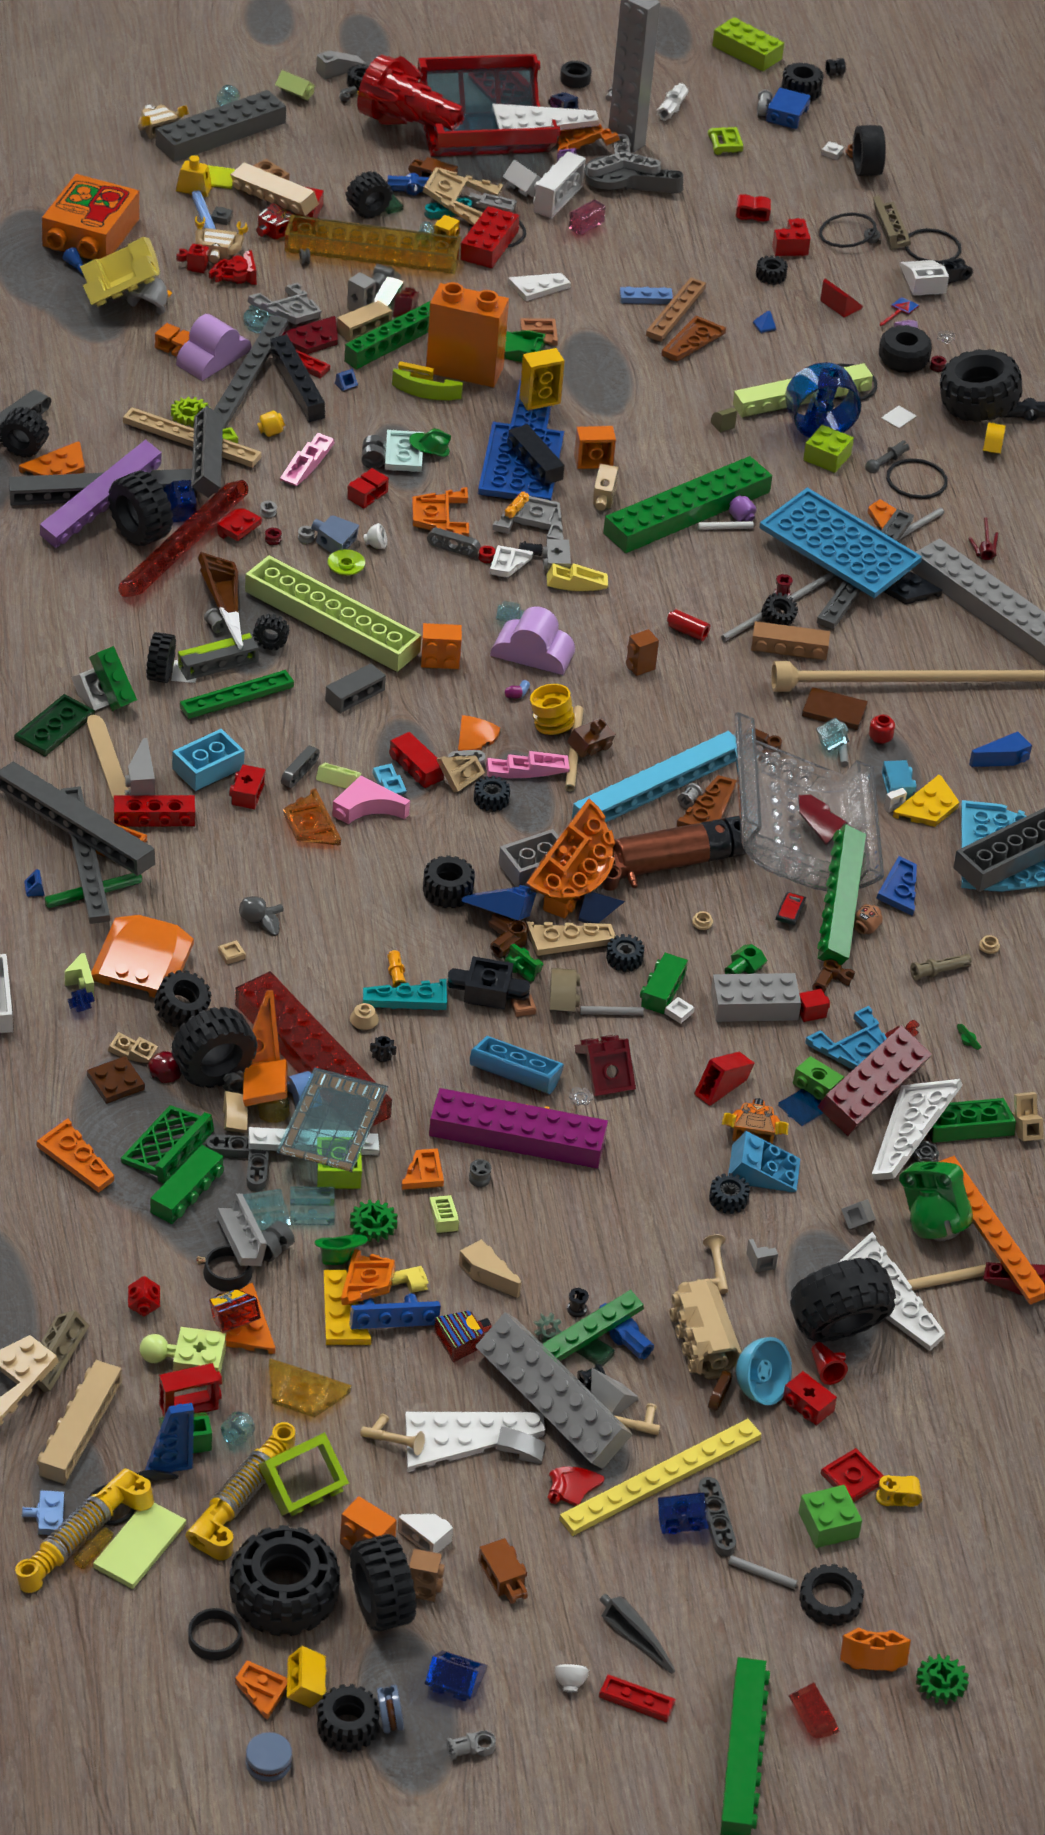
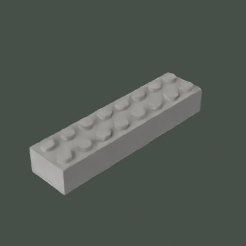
M504 1312L475 1346L592 1464L603 1469L633 1435L515 1317Z

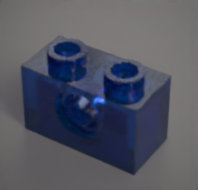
M704 1492L658 1498L659 1523L662 1534H676L686 1531L696 1532L709 1529L708 1505Z

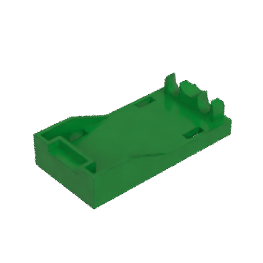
M530 330L507 331L504 359L522 362L523 354L542 351L545 346L546 334Z

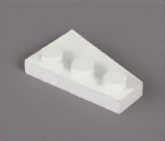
M562 273L508 277V284L526 302L570 288V281Z

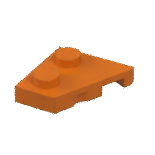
M879 499L868 507V514L874 519L875 525L879 526L882 530L897 509Z

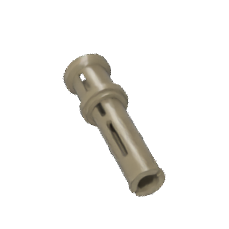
M968 953L936 961L934 959H927L923 963L913 962L910 966V972L913 979L917 981L921 977H935L938 973L969 967L972 965V959Z

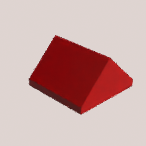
M826 278L823 280L820 301L842 317L851 315L863 308L859 302Z

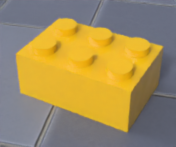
M557 348L523 354L519 398L527 410L561 404L565 360Z

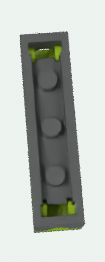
M248 633L241 635L243 646L240 650L232 637L179 651L178 667L186 680H191L256 663L259 659V647L251 634Z

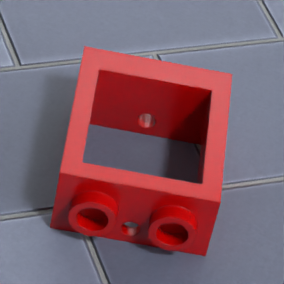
M213 1363L159 1375V1406L163 1417H165L169 1406L192 1403L194 1413L219 1409V1400L222 1399L219 1385H222V1377L220 1371L216 1372ZM207 1385V1390L174 1397V1392Z

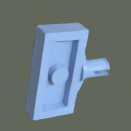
M40 1490L37 1508H22V1517H36L38 1534L51 1535L62 1524L64 1492Z

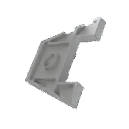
M299 283L286 286L285 292L291 297L271 301L263 294L257 293L250 295L247 301L276 316L287 318L293 324L319 318L321 315L319 307L312 299L309 300L307 298L306 291L300 289L301 285Z
M529 496L527 503L513 518L506 517L504 513L499 521L493 523L492 530L509 534L513 522L540 529H548L547 539H564L560 503Z

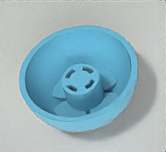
M765 1337L757 1339L745 1347L738 1358L736 1365L738 1384L748 1398L759 1404L773 1405L783 1398L785 1385L791 1381L792 1362L789 1351L785 1344L777 1338Z

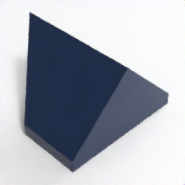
M595 892L585 894L578 921L599 924L625 901Z

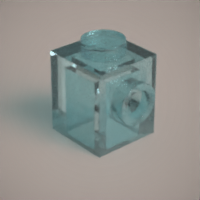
M837 718L816 728L821 744L829 753L849 742L847 736L849 730L845 723L841 724Z

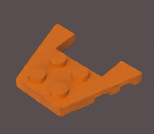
M601 124L599 126L561 130L558 137V152L559 150L572 148L578 150L581 146L592 144L600 138L607 146L619 141L620 138L618 133H611L610 129L602 128Z
M463 487L461 491L457 492L447 490L445 494L440 495L430 493L413 496V526L428 530L440 528L469 537V522H449V503L468 504V487Z

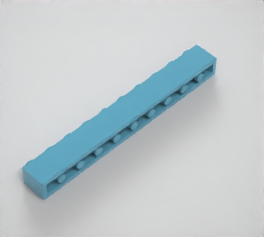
M729 731L719 734L676 756H672L629 778H625L582 800H578L573 804L572 818L590 798L605 815L606 823L741 759L743 743Z

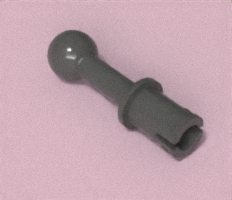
M902 440L894 447H889L888 453L877 460L871 459L867 461L865 469L870 473L878 472L882 464L890 459L897 460L901 454L910 449L909 444H905L906 441Z

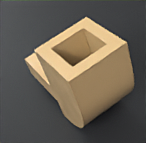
M1037 1093L1014 1094V1112L1012 1114L1016 1120L1015 1131L1018 1138L1022 1141L1044 1139L1043 1118L1037 1112Z

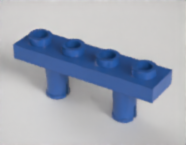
M415 1294L406 1295L404 1303L375 1304L373 1298L362 1300L360 1305H351L349 1325L351 1329L439 1325L438 1319L440 1317L441 1305L439 1301L418 1302Z

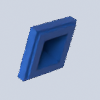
M770 311L765 312L753 321V324L760 333L776 330V325Z

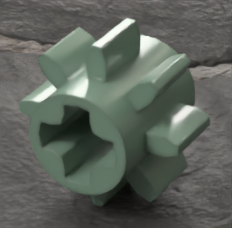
M541 1313V1319L534 1321V1324L538 1326L534 1333L536 1335L542 1333L541 1339L543 1341H546L547 1337L553 1338L557 1333L562 1332L557 1326L561 1323V1320L556 1319L553 1321V1313H550L548 1317ZM550 1323L552 1325V1328H547V1330H545L543 1328L544 1325L548 1326Z

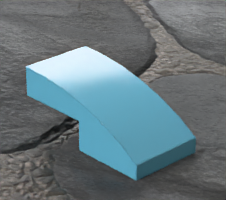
M392 763L373 768V775L379 785L398 795L407 792L401 776L396 774Z

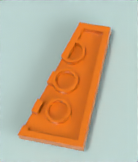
M68 1118L37 1140V1147L98 1193L114 1182V1174L102 1159L94 1154L93 1148L85 1143L81 1133L72 1127V1122Z

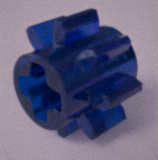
M86 988L70 992L72 998L67 999L70 1009L75 1008L78 1013L92 1008L91 1002L95 1001L92 992L87 993Z

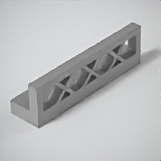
M236 1193L233 1207L218 1208L216 1217L240 1266H261L267 1242L243 1194Z

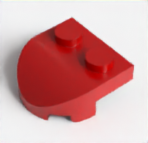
M244 508L233 510L217 521L218 535L222 539L229 536L239 541L261 525L262 518Z

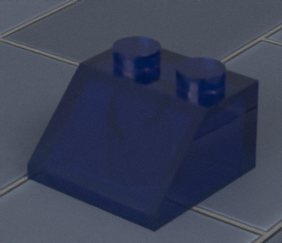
M192 480L173 481L163 489L171 504L173 522L196 521L197 502L194 489L191 487Z
M442 1650L432 1656L425 1685L431 1686L430 1690L436 1693L444 1694V1691L452 1693L453 1698L457 1700L467 1701V1699L475 1697L488 1665Z

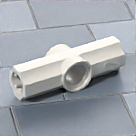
M679 83L675 85L672 91L667 92L666 99L657 111L660 119L666 121L679 111L680 104L688 94V88H686L685 84Z

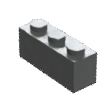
M370 663L327 685L325 701L339 713H342L384 691L386 675Z

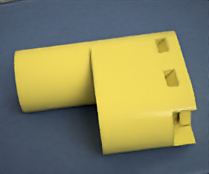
M422 1266L395 1271L391 1286L406 1283L410 1293L428 1290L427 1284L429 1283Z

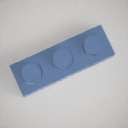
M620 287L619 292L621 303L669 304L673 299L672 288Z

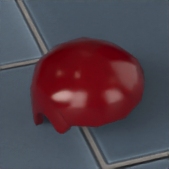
M161 1051L155 1054L148 1063L151 1076L153 1078L155 1076L158 1077L161 1083L173 1082L182 1075L171 1052Z

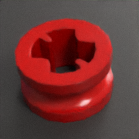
M488 545L482 546L479 549V560L483 563H492L496 552L495 548Z

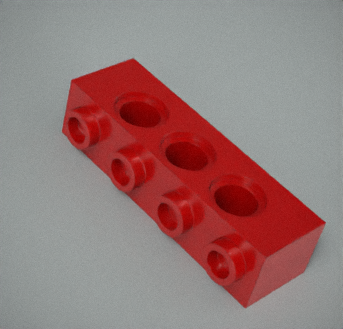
M114 795V823L124 827L195 826V795Z

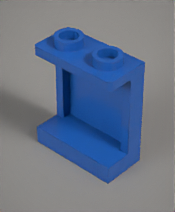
M779 88L768 106L766 121L797 129L803 112L807 113L809 110L811 95Z

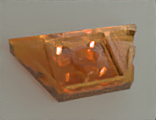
M316 788L312 789L307 797H300L295 803L284 808V816L297 841L341 845V837Z

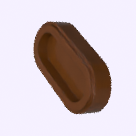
M725 1370L722 1372L710 1397L709 1409L715 1411L719 1409L730 1387L732 1373Z

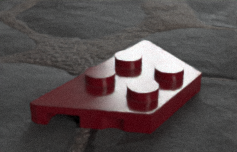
M335 316L284 331L282 334H287L294 348L304 354H311L338 345Z

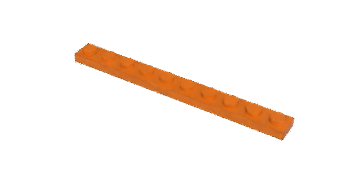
M951 1156L939 1161L954 1163L961 1167L964 1174L963 1182L967 1198L973 1210V1224L1027 1302L1031 1305L1044 1300V1282L956 1157Z

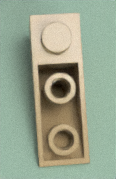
M482 1239L460 1250L459 1266L471 1279L516 1298L520 1297V1278L511 1272L507 1264L500 1260L494 1253V1250L487 1246Z

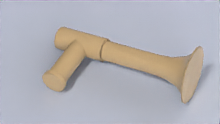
M714 1234L706 1237L703 1240V1245L710 1248L713 1255L716 1278L710 1280L718 1287L720 1294H726L728 1287L720 1250L726 1239L722 1235Z
M649 1403L646 1405L645 1421L615 1416L627 1428L654 1435L659 1433L660 1425L653 1424L657 1408L655 1404Z
M381 1414L372 1428L363 1426L360 1434L362 1437L407 1445L413 1448L415 1455H419L424 1447L425 1435L422 1431L418 1432L416 1436H404L381 1430L389 1421V1417L386 1414Z

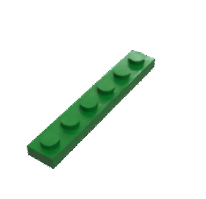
M286 670L180 701V709L187 719H191L293 688L294 680Z
M630 1289L549 1339L543 1345L559 1361H562L644 1310V1304Z

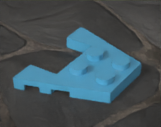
M867 1006L855 1012L853 1017L864 1029L836 1043L820 1030L806 1037L805 1043L853 1070L887 1038L881 1032L878 1020L873 1017L871 1007Z

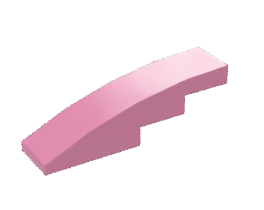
M317 433L311 443L307 442L302 452L298 451L280 477V480L297 487L327 455L334 445V439Z
M529 751L528 757L508 754L507 760L487 758L486 770L488 777L533 778L569 772L568 755Z

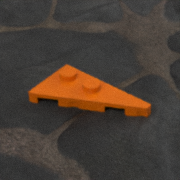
M273 990L266 991L252 1028L257 1038L258 1048L255 1059H252L250 1066L280 1060Z

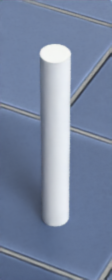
M753 521L698 522V530L754 528Z

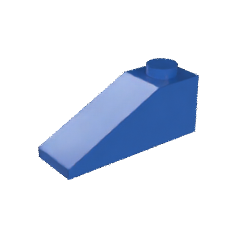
M1017 731L972 750L969 765L971 767L1015 766L1029 760L1032 744Z

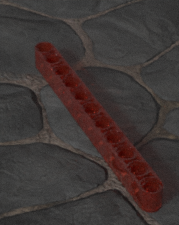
M238 480L225 484L120 582L118 587L120 595L124 598L137 596L151 586L248 494L249 487L246 481Z

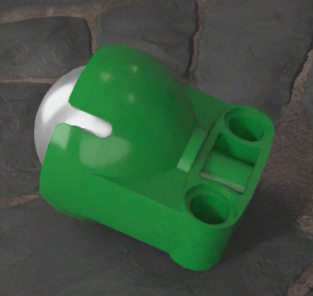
M915 1162L900 1174L899 1181L905 1191L912 1229L920 1238L939 1241L949 1240L968 1228L973 1222V1210L967 1198L963 1182L964 1174L961 1167L957 1164L947 1162Z

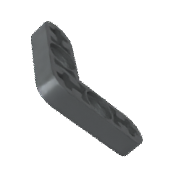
M219 1134L209 1136L206 1140L207 1148L221 1154L223 1157L248 1158L246 1184L250 1190L261 1191L266 1187L269 1150L247 1149L248 1136ZM235 1144H241L243 1148L234 1149L232 1146ZM259 1161L262 1162L264 1165L256 1167L253 1165V1163ZM255 1175H259L258 1182L254 1181Z

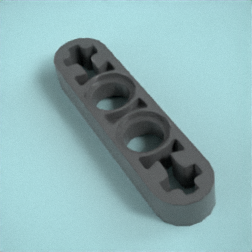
M705 1477L700 1480L698 1486L701 1506L715 1552L720 1556L728 1557L734 1553L736 1547L734 1531L719 1482L715 1478ZM705 1487H709V1489L712 1490L711 1496H709L708 1488ZM710 1504H717L720 1509L713 1511L708 1506ZM720 1522L726 1527L724 1529H717L713 1524ZM723 1537H725V1543L728 1547H725L724 1544H721Z

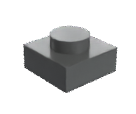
M216 206L211 214L213 222L227 225L233 215V210Z

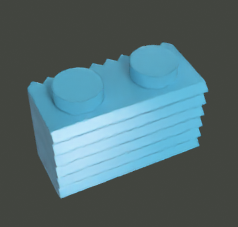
M907 760L883 761L882 776L887 793L903 788L907 792L906 800L912 797L913 792H916V781L912 780L913 771L912 767L908 766Z

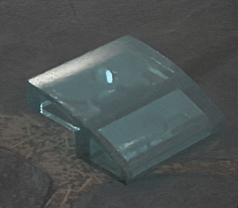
M290 1186V1225H334V1187Z
M281 1189L243 1194L261 1231L266 1230L275 1221H281L288 1227L291 1226Z

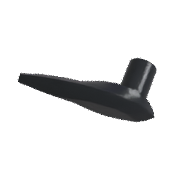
M161 1470L137 1472V1474L149 1481L170 1480L179 1477V1475Z

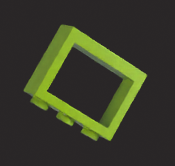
M325 1432L258 1464L282 1516L290 1513L292 1517L304 1511L302 1506L310 1503L311 1507L324 1501L322 1496L329 1493L333 1497L343 1492L342 1487L349 1484ZM318 1446L334 1483L292 1503L275 1467Z

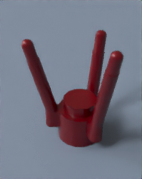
M985 517V541L980 544L979 548L972 537H969V541L976 551L977 557L980 556L983 560H990L996 556L999 533H995L992 544L989 539L988 518Z

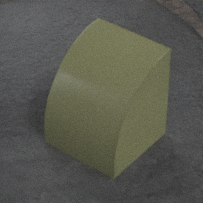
M728 408L713 413L711 417L712 425L719 432L735 428L737 410L735 408Z

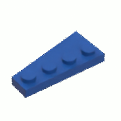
M192 1403L168 1407L145 1470L176 1472L193 1469L194 1409Z

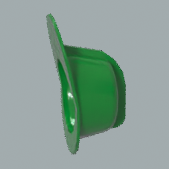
M431 429L426 434L413 433L409 438L410 444L421 452L446 457L450 454L448 446L451 435L440 429Z
M354 1234L335 1238H320L315 1240L314 1244L321 1250L323 1264L341 1265L348 1262L352 1258L355 1247L368 1242V1238L364 1235Z

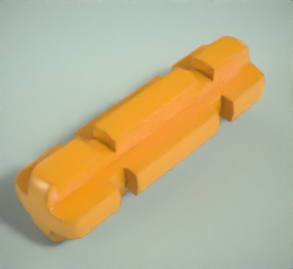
M521 492L505 509V516L513 518L527 503L529 494Z

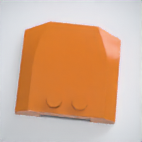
M142 915L116 917L91 971L93 981L109 986L111 982L141 989L148 991L149 996L155 998L165 976H168L171 972L175 974L178 970L182 972L194 945V938L176 924Z

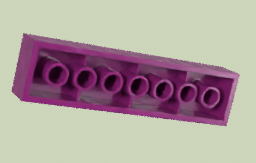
M439 1088L430 1117L429 1136L598 1169L606 1140L608 1120Z

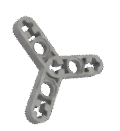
M618 134L620 140L614 142L615 154L593 161L587 165V172L591 177H598L623 167L648 174H658L661 171L659 160L630 153L629 137L625 134Z

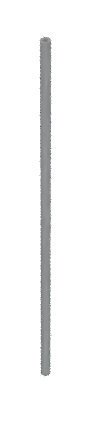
M938 508L909 525L900 539L943 515V508ZM829 572L787 598L792 597V602L837 577V575ZM774 607L776 611L780 610V608ZM763 612L721 635L722 641L726 642L754 625L755 621L760 622L765 619V617L762 618Z

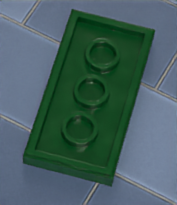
M63 694L14 735V740L46 757L82 727L90 715H95V710Z

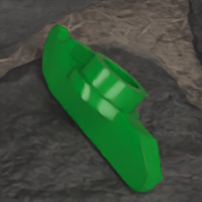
M957 1024L959 1034H962V1043L966 1046H972L976 1050L982 1049L976 1040V1035L969 1032L963 1024Z

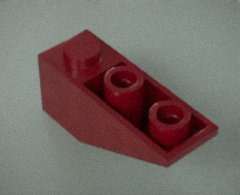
M412 287L402 289L395 296L393 317L398 318L415 309L419 291H415V288Z
M986 1262L984 1281L1023 1296L1001 1263ZM1031 1264L1045 1284V1265Z

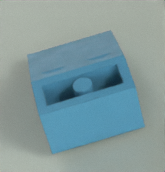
M745 1131L732 1144L729 1173H733L732 1177H735L736 1174L740 1175L739 1179H746L745 1183L748 1182L749 1186L787 1192H795L797 1190L800 1158L748 1131Z

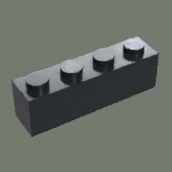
M528 424L509 430L507 438L509 448L517 454L518 458L526 464L527 468L535 474L536 478L544 486L563 480L565 465Z

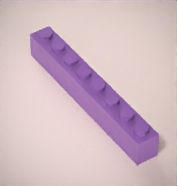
M145 439L40 524V536L55 548L65 544L69 537L74 533L80 532L82 527L87 523H91L100 512L107 510L110 505L108 492L113 481L135 471L141 470L150 473L152 470L158 469L161 465L162 452Z

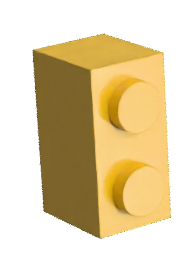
M301 1646L288 1656L287 1698L309 1708L323 1698L326 1692L325 1675L327 1671L325 1655Z

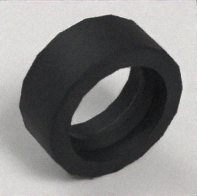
M581 61L566 62L561 67L560 80L567 87H586L591 82V67Z

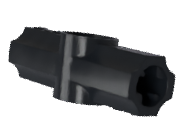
M1026 398L1019 402L1016 408L1011 412L1009 411L1004 417H1024L1027 421H1035L1039 417H1045V401L1037 402L1034 398Z

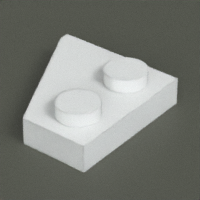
M498 545L490 568V574L499 577H510L532 559L533 552Z

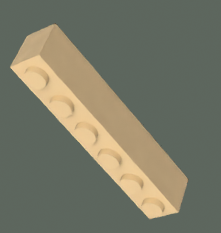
M243 163L230 174L233 186L236 189L257 196L270 203H275L296 214L306 216L319 204L313 190L247 163Z
M95 1360L92 1368L89 1367L87 1369L83 1384L78 1385L74 1400L69 1401L66 1407L64 1418L58 1420L55 1434L49 1436L46 1450L38 1456L39 1476L66 1484L121 1384L120 1367Z

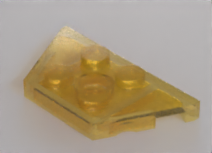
M271 1358L269 1359L272 1404L315 1418L351 1393L352 1385Z

